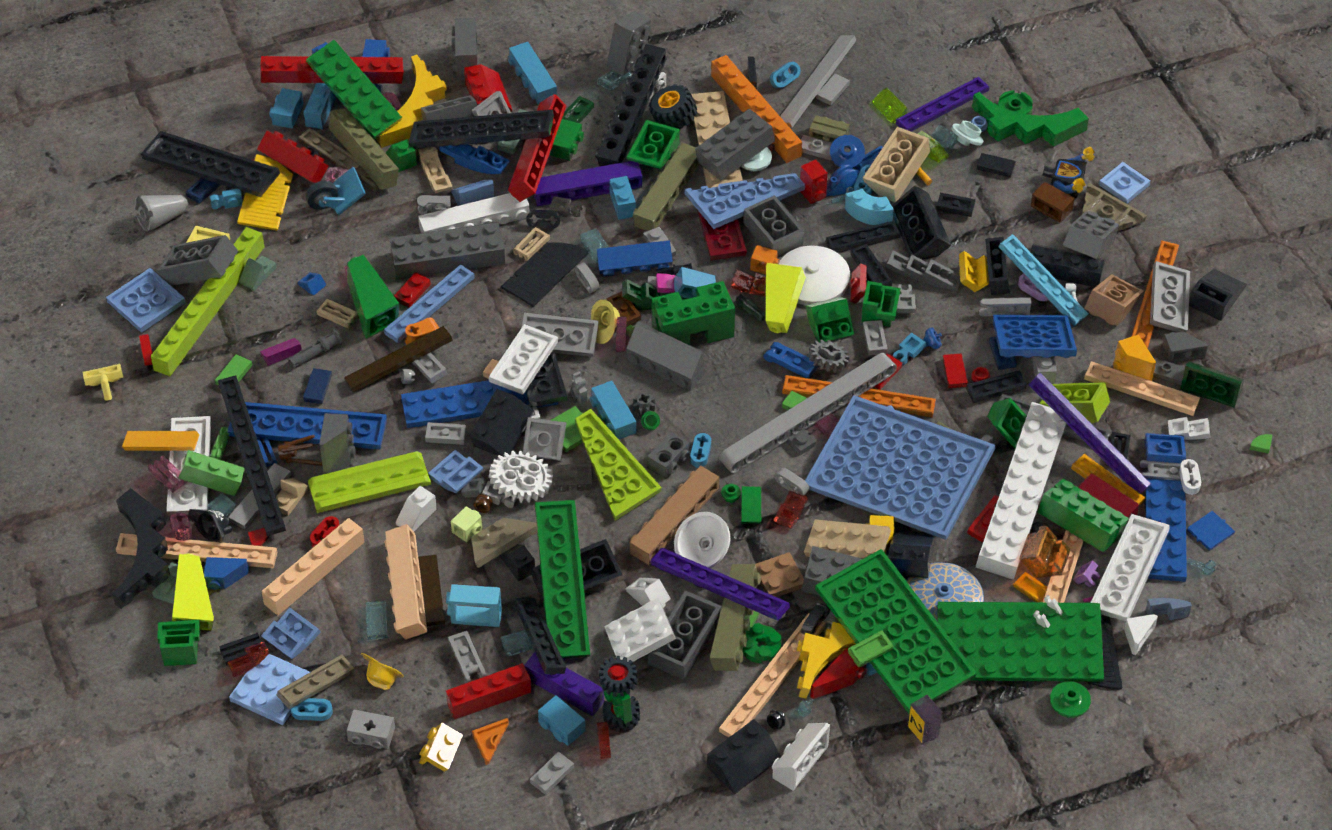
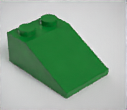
M646 120L627 155V159L661 169L673 157L675 149L680 144V129Z

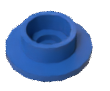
M853 135L839 136L830 146L831 160L838 167L851 165L855 168L864 159V145L859 138ZM849 148L851 151L845 152L844 149Z

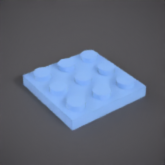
M261 651L229 696L230 701L283 725L290 716L291 709H288L276 695L277 691L310 672Z

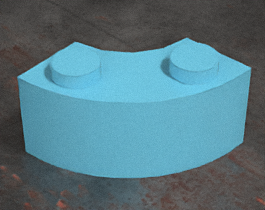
M863 189L846 193L845 209L856 220L869 225H878L893 220L894 209L887 197H874L867 194Z

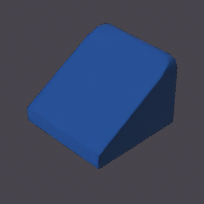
M310 272L298 281V285L312 295H315L326 286L321 274Z

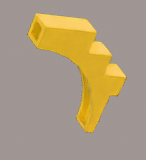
M418 55L411 56L412 70L416 77L415 87L407 102L397 111L402 116V120L376 138L381 148L409 139L414 122L423 120L421 107L433 105V102L445 99V91L447 90L445 82L441 81L438 75L432 76L431 72L426 70L425 62L420 60Z
M832 622L831 628H826L824 637L805 633L803 640L799 639L796 651L800 652L798 660L802 661L800 671L804 672L803 677L800 676L797 683V688L800 689L799 697L807 699L811 685L818 673L828 663L836 659L847 647L850 648L856 644L840 623Z

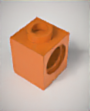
M757 245L751 257L750 270L766 274L767 263L779 264L780 259L777 258L778 251Z

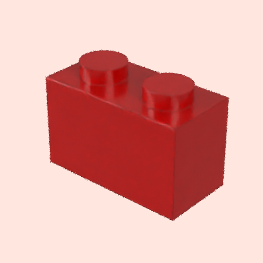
M816 159L802 165L800 169V179L805 184V190L800 192L810 204L826 198L828 173Z

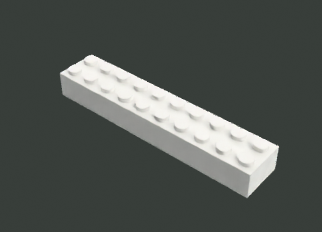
M1034 402L1031 403L980 550L976 568L1012 580L1015 578L1066 422L1050 407Z

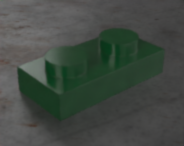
M579 96L564 112L562 119L580 123L592 111L594 102Z

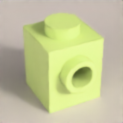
M466 506L451 520L452 533L468 542L472 536L482 529V519L479 512L471 510Z

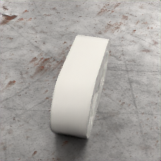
M1186 459L1182 461L1179 469L1182 488L1187 494H1197L1201 487L1199 467L1194 460Z

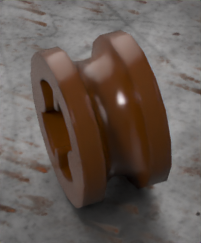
M480 494L476 497L473 507L481 513H488L493 501L490 497Z

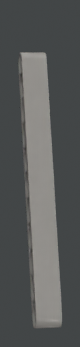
M885 353L876 355L726 448L720 454L719 460L731 473L738 472L786 442L793 435L803 429H807L850 402L853 395L859 396L890 377L896 371L897 365Z

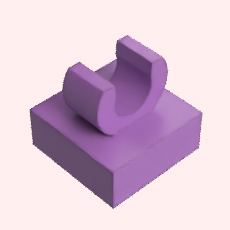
M1093 560L1082 565L1072 580L1078 585L1085 582L1088 587L1094 586L1096 583L1092 581L1091 577L1094 580L1100 578L1099 573L1095 571L1098 565Z

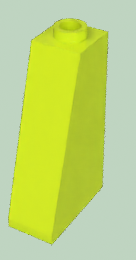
M767 263L766 323L769 330L774 333L788 332L806 278L802 267Z
M190 553L179 554L172 621L199 620L200 630L212 631L214 616L200 556Z

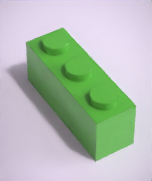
M188 450L182 462L178 478L235 496L242 481L244 468Z

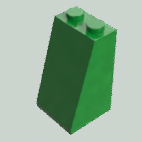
M364 254L359 257H353L347 262V283L364 336L368 339L384 331L387 326L399 317V302Z

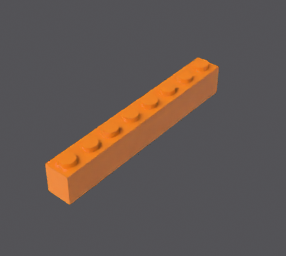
M724 55L711 61V77L743 113L751 109L772 126L775 141L770 145L781 158L788 163L801 157L802 141L729 57Z

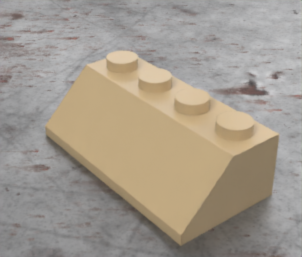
M897 127L864 175L863 181L880 197H887L889 201L896 202L930 153L929 138Z

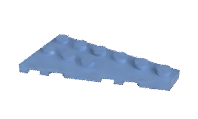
M796 173L774 176L773 179L768 180L758 178L754 182L744 180L719 184L718 187L708 188V186H702L698 190L688 188L685 189V195L712 228L715 229L743 217L745 208L774 195L780 201L805 190V184Z

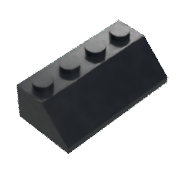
M914 186L891 205L894 209V221L909 256L914 255L921 260L938 257L951 246L928 192Z
M1032 244L1030 253L1055 279L1090 287H1097L1100 284L1106 259H1095L1085 254Z
M607 539L580 549L584 590L622 576V572ZM538 565L533 567L531 576L538 592L543 597L541 568Z

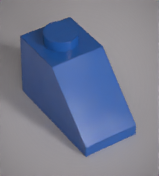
M207 557L204 570L207 588L213 590L226 589L247 575L249 572L247 559Z

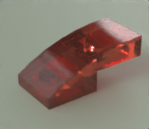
M736 270L730 287L742 292L766 296V277L758 273L753 277L740 270Z
M789 490L784 503L781 504L775 516L774 523L792 529L799 519L808 501V497Z
M264 641L246 647L247 655L227 662L233 678L251 670L266 658L269 651Z

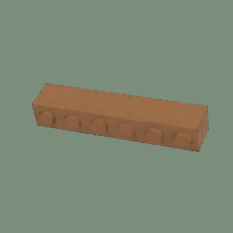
M701 465L696 471H692L688 480L684 484L681 483L676 493L667 498L665 505L661 509L656 510L653 518L649 522L644 523L637 535L632 536L629 542L630 554L650 565V560L661 548H665L674 539L682 522L689 516L697 513L719 489V476Z

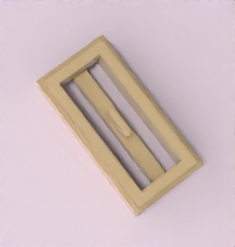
M535 227L513 249V254H519V257H525V260L528 261L550 240V235Z
M326 299L317 310V315L348 329L351 326L350 324L354 323V319L358 318L356 311L329 299Z

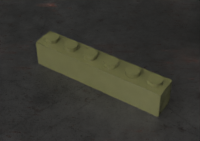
M344 108L331 111L330 131L381 190L397 186L399 168L349 110Z
M682 143L679 148L675 149L672 159L667 161L665 169L659 173L655 184L650 186L647 196L642 198L639 208L634 210L635 227L649 231L660 225L700 165L695 152L696 147Z
M732 564L729 577L757 589V584H760L761 575L760 572H757L755 564ZM727 598L723 599L710 655L714 671H738L739 663L743 661L742 650L743 647H746L747 643L746 632L750 630V615H753L754 610Z

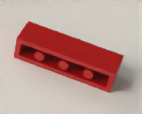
M266 131L257 150L311 182L317 183L322 180L329 165L323 162L325 159L316 154L314 156L310 155L311 151L303 146L298 148V143L289 138L287 140L283 139L284 135L278 131H274V133Z
M522 663L446 690L447 705L454 720L531 693V681Z

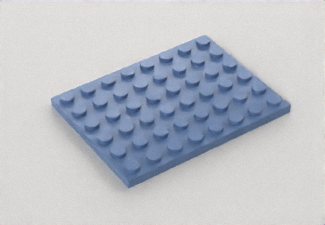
M853 395L805 481L811 491L879 516H894V521L947 540L992 456L995 445Z

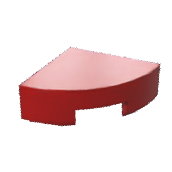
M264 528L248 532L251 545L262 546L268 539Z

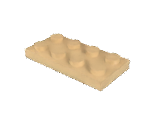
M815 519L804 553L806 557H810L812 546L864 559L880 549L883 552L885 551L891 530L888 526Z

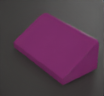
M292 338L260 351V354L267 366L297 354L302 350V347L296 338Z

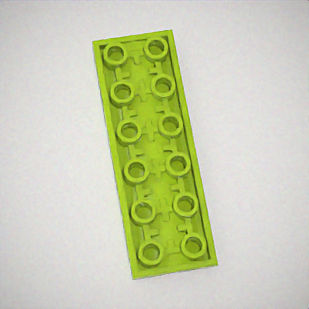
M416 451L315 476L308 480L316 511L320 513L416 489L419 486L431 485V481L422 454Z

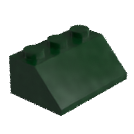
M1188 362L1185 366L1180 390L1235 408L1242 391L1244 379L1200 364Z

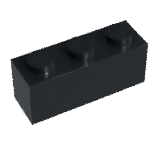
M1004 237L985 239L991 295L1010 293L1006 254L998 247L1004 241Z

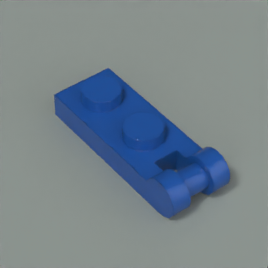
M773 342L770 350H767L763 355L766 361L774 362L808 379L818 368V365L814 366V362L809 361V357L778 342Z

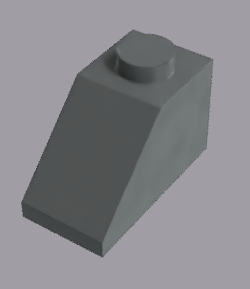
M1172 332L1164 335L1162 347L1168 362L1175 363L1205 358L1208 345L1185 332Z

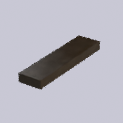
M437 554L419 556L426 625L445 624Z

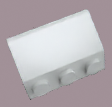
M808 723L804 729H800L796 734L795 741L786 746L783 756L774 761L772 765V778L794 791L828 748L830 724Z

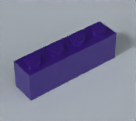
M535 652L524 665L532 683L591 716H594L604 703L602 687L566 668L565 674H545Z

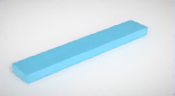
M1013 234L1000 243L998 247L1064 316H1068L1069 322L1073 326H1076L1088 316L1089 313Z

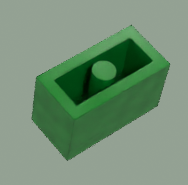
M562 119L550 151V156L570 161L573 154L575 155L579 142H582L584 138L582 124Z

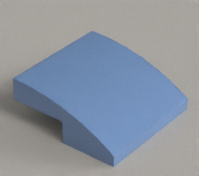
M454 450L434 467L428 475L438 485L457 493L483 470V467L470 456L465 458L458 451Z
M289 607L278 622L273 621L262 634V638L293 659L312 643L321 631Z

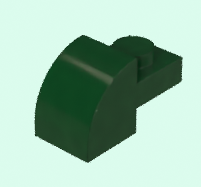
M628 279L622 282L623 298L631 301L637 310H651L652 298L660 296V293H657V288L646 282L642 286Z

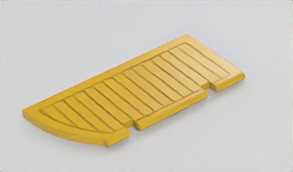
M256 154L255 161L279 168L280 174L262 197L245 193L237 224L278 231L281 217L276 215L283 214L290 188L285 183H291L293 173H290L277 161Z

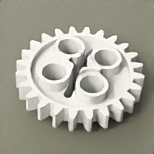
M512 451L511 455L505 452L504 457L499 455L498 459H494L493 464H491L489 478H491L490 484H494L493 489H499L498 494L505 493V498L511 496L512 501L519 498L520 503H522L523 499H526L529 503L531 498L537 501L538 496L543 498L544 493L548 494L552 484V470L547 469L548 464H542L543 459L536 460L537 455L530 457L529 452L526 455H523L522 451H519V454H515Z

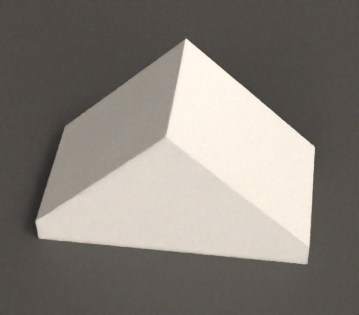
M1153 614L1126 619L1124 631L1132 654L1136 655L1154 630L1158 618L1157 615Z

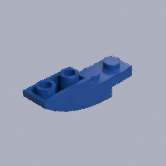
M469 144L440 147L441 152L455 158L454 163L481 173L501 174L510 163L509 159L480 145L478 148Z

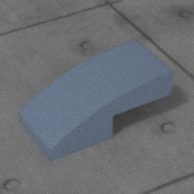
M1153 598L1148 599L1145 611L1147 615L1167 614L1169 620L1189 617L1192 605L1191 602L1180 599Z

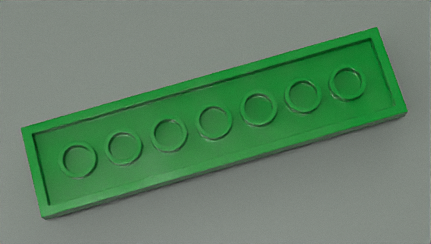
M575 500L535 502L546 624L562 659L590 657Z

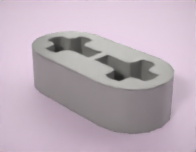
M583 262L576 265V275L589 293L599 290V283L586 263Z
M781 468L774 475L779 485L798 497H803L809 491L807 482L786 468Z

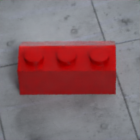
M482 64L464 68L465 84L469 95L476 100L477 106L496 91H500L510 112H512L511 104L498 72Z

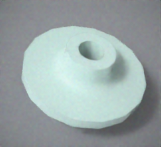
M963 120L961 124H953L951 127L952 131L958 136L957 140L963 145L969 146L971 143L981 146L984 142L980 136L981 129L969 121Z
M766 147L741 167L753 172L766 168L772 160L771 151Z

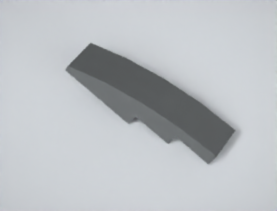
M893 250L885 265V268L900 275L939 288L957 291L961 283L959 273L932 259L927 263L914 255L907 258Z

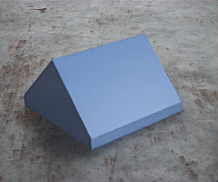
M482 180L452 189L451 192L457 205L460 206L494 197L493 180Z

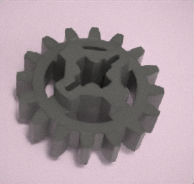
M820 340V343L815 341L814 344H811L808 352L809 361L814 362V366L818 365L820 370L824 369L827 372L832 370L834 373L837 372V369L842 371L843 368H846L849 356L847 355L848 351H843V346L838 347L836 342L832 343L830 340L827 342Z

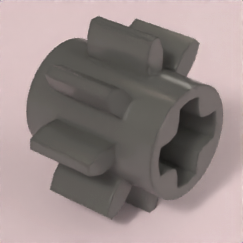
M639 393L637 398H633V411H637L639 416L648 411H655V397L651 398L649 393Z

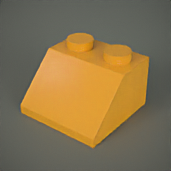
M1136 335L1118 341L1113 368L1152 381L1156 361L1140 336Z

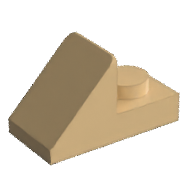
M293 478L280 481L282 490L276 496L280 512L289 516L309 489V485Z

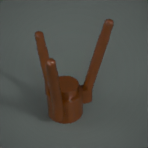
M314 435L285 442V444L278 446L280 460H286L287 463L323 466L320 461L294 458L297 456V450L314 446L313 443L295 445L313 439Z

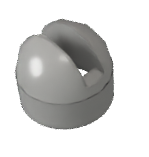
M402 369V384L414 382L415 379L411 378V375H415L413 370Z

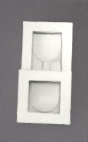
M1187 417L1168 420L1169 435L1184 436V440L1210 438L1208 418L1188 421Z

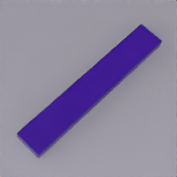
M978 76L896 119V125L899 128L912 132L973 100L974 94L988 92L989 86Z

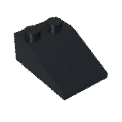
M896 530L890 544L888 558L902 576L928 578L936 536L926 532Z

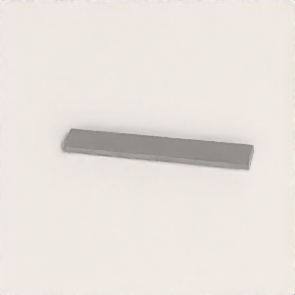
M841 35L780 116L790 128L795 125L856 42L855 35Z

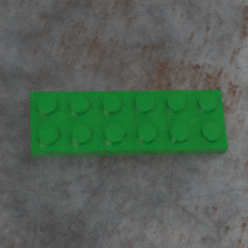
M335 40L306 59L309 66L374 140L402 120V116Z

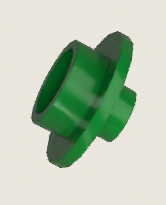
M1062 682L1052 689L1050 704L1054 711L1061 716L1077 718L1089 710L1091 696L1088 690L1079 683Z

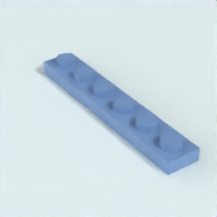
M460 264L384 329V334L397 343L401 342L407 336L405 329L409 324L429 318L474 279V273Z

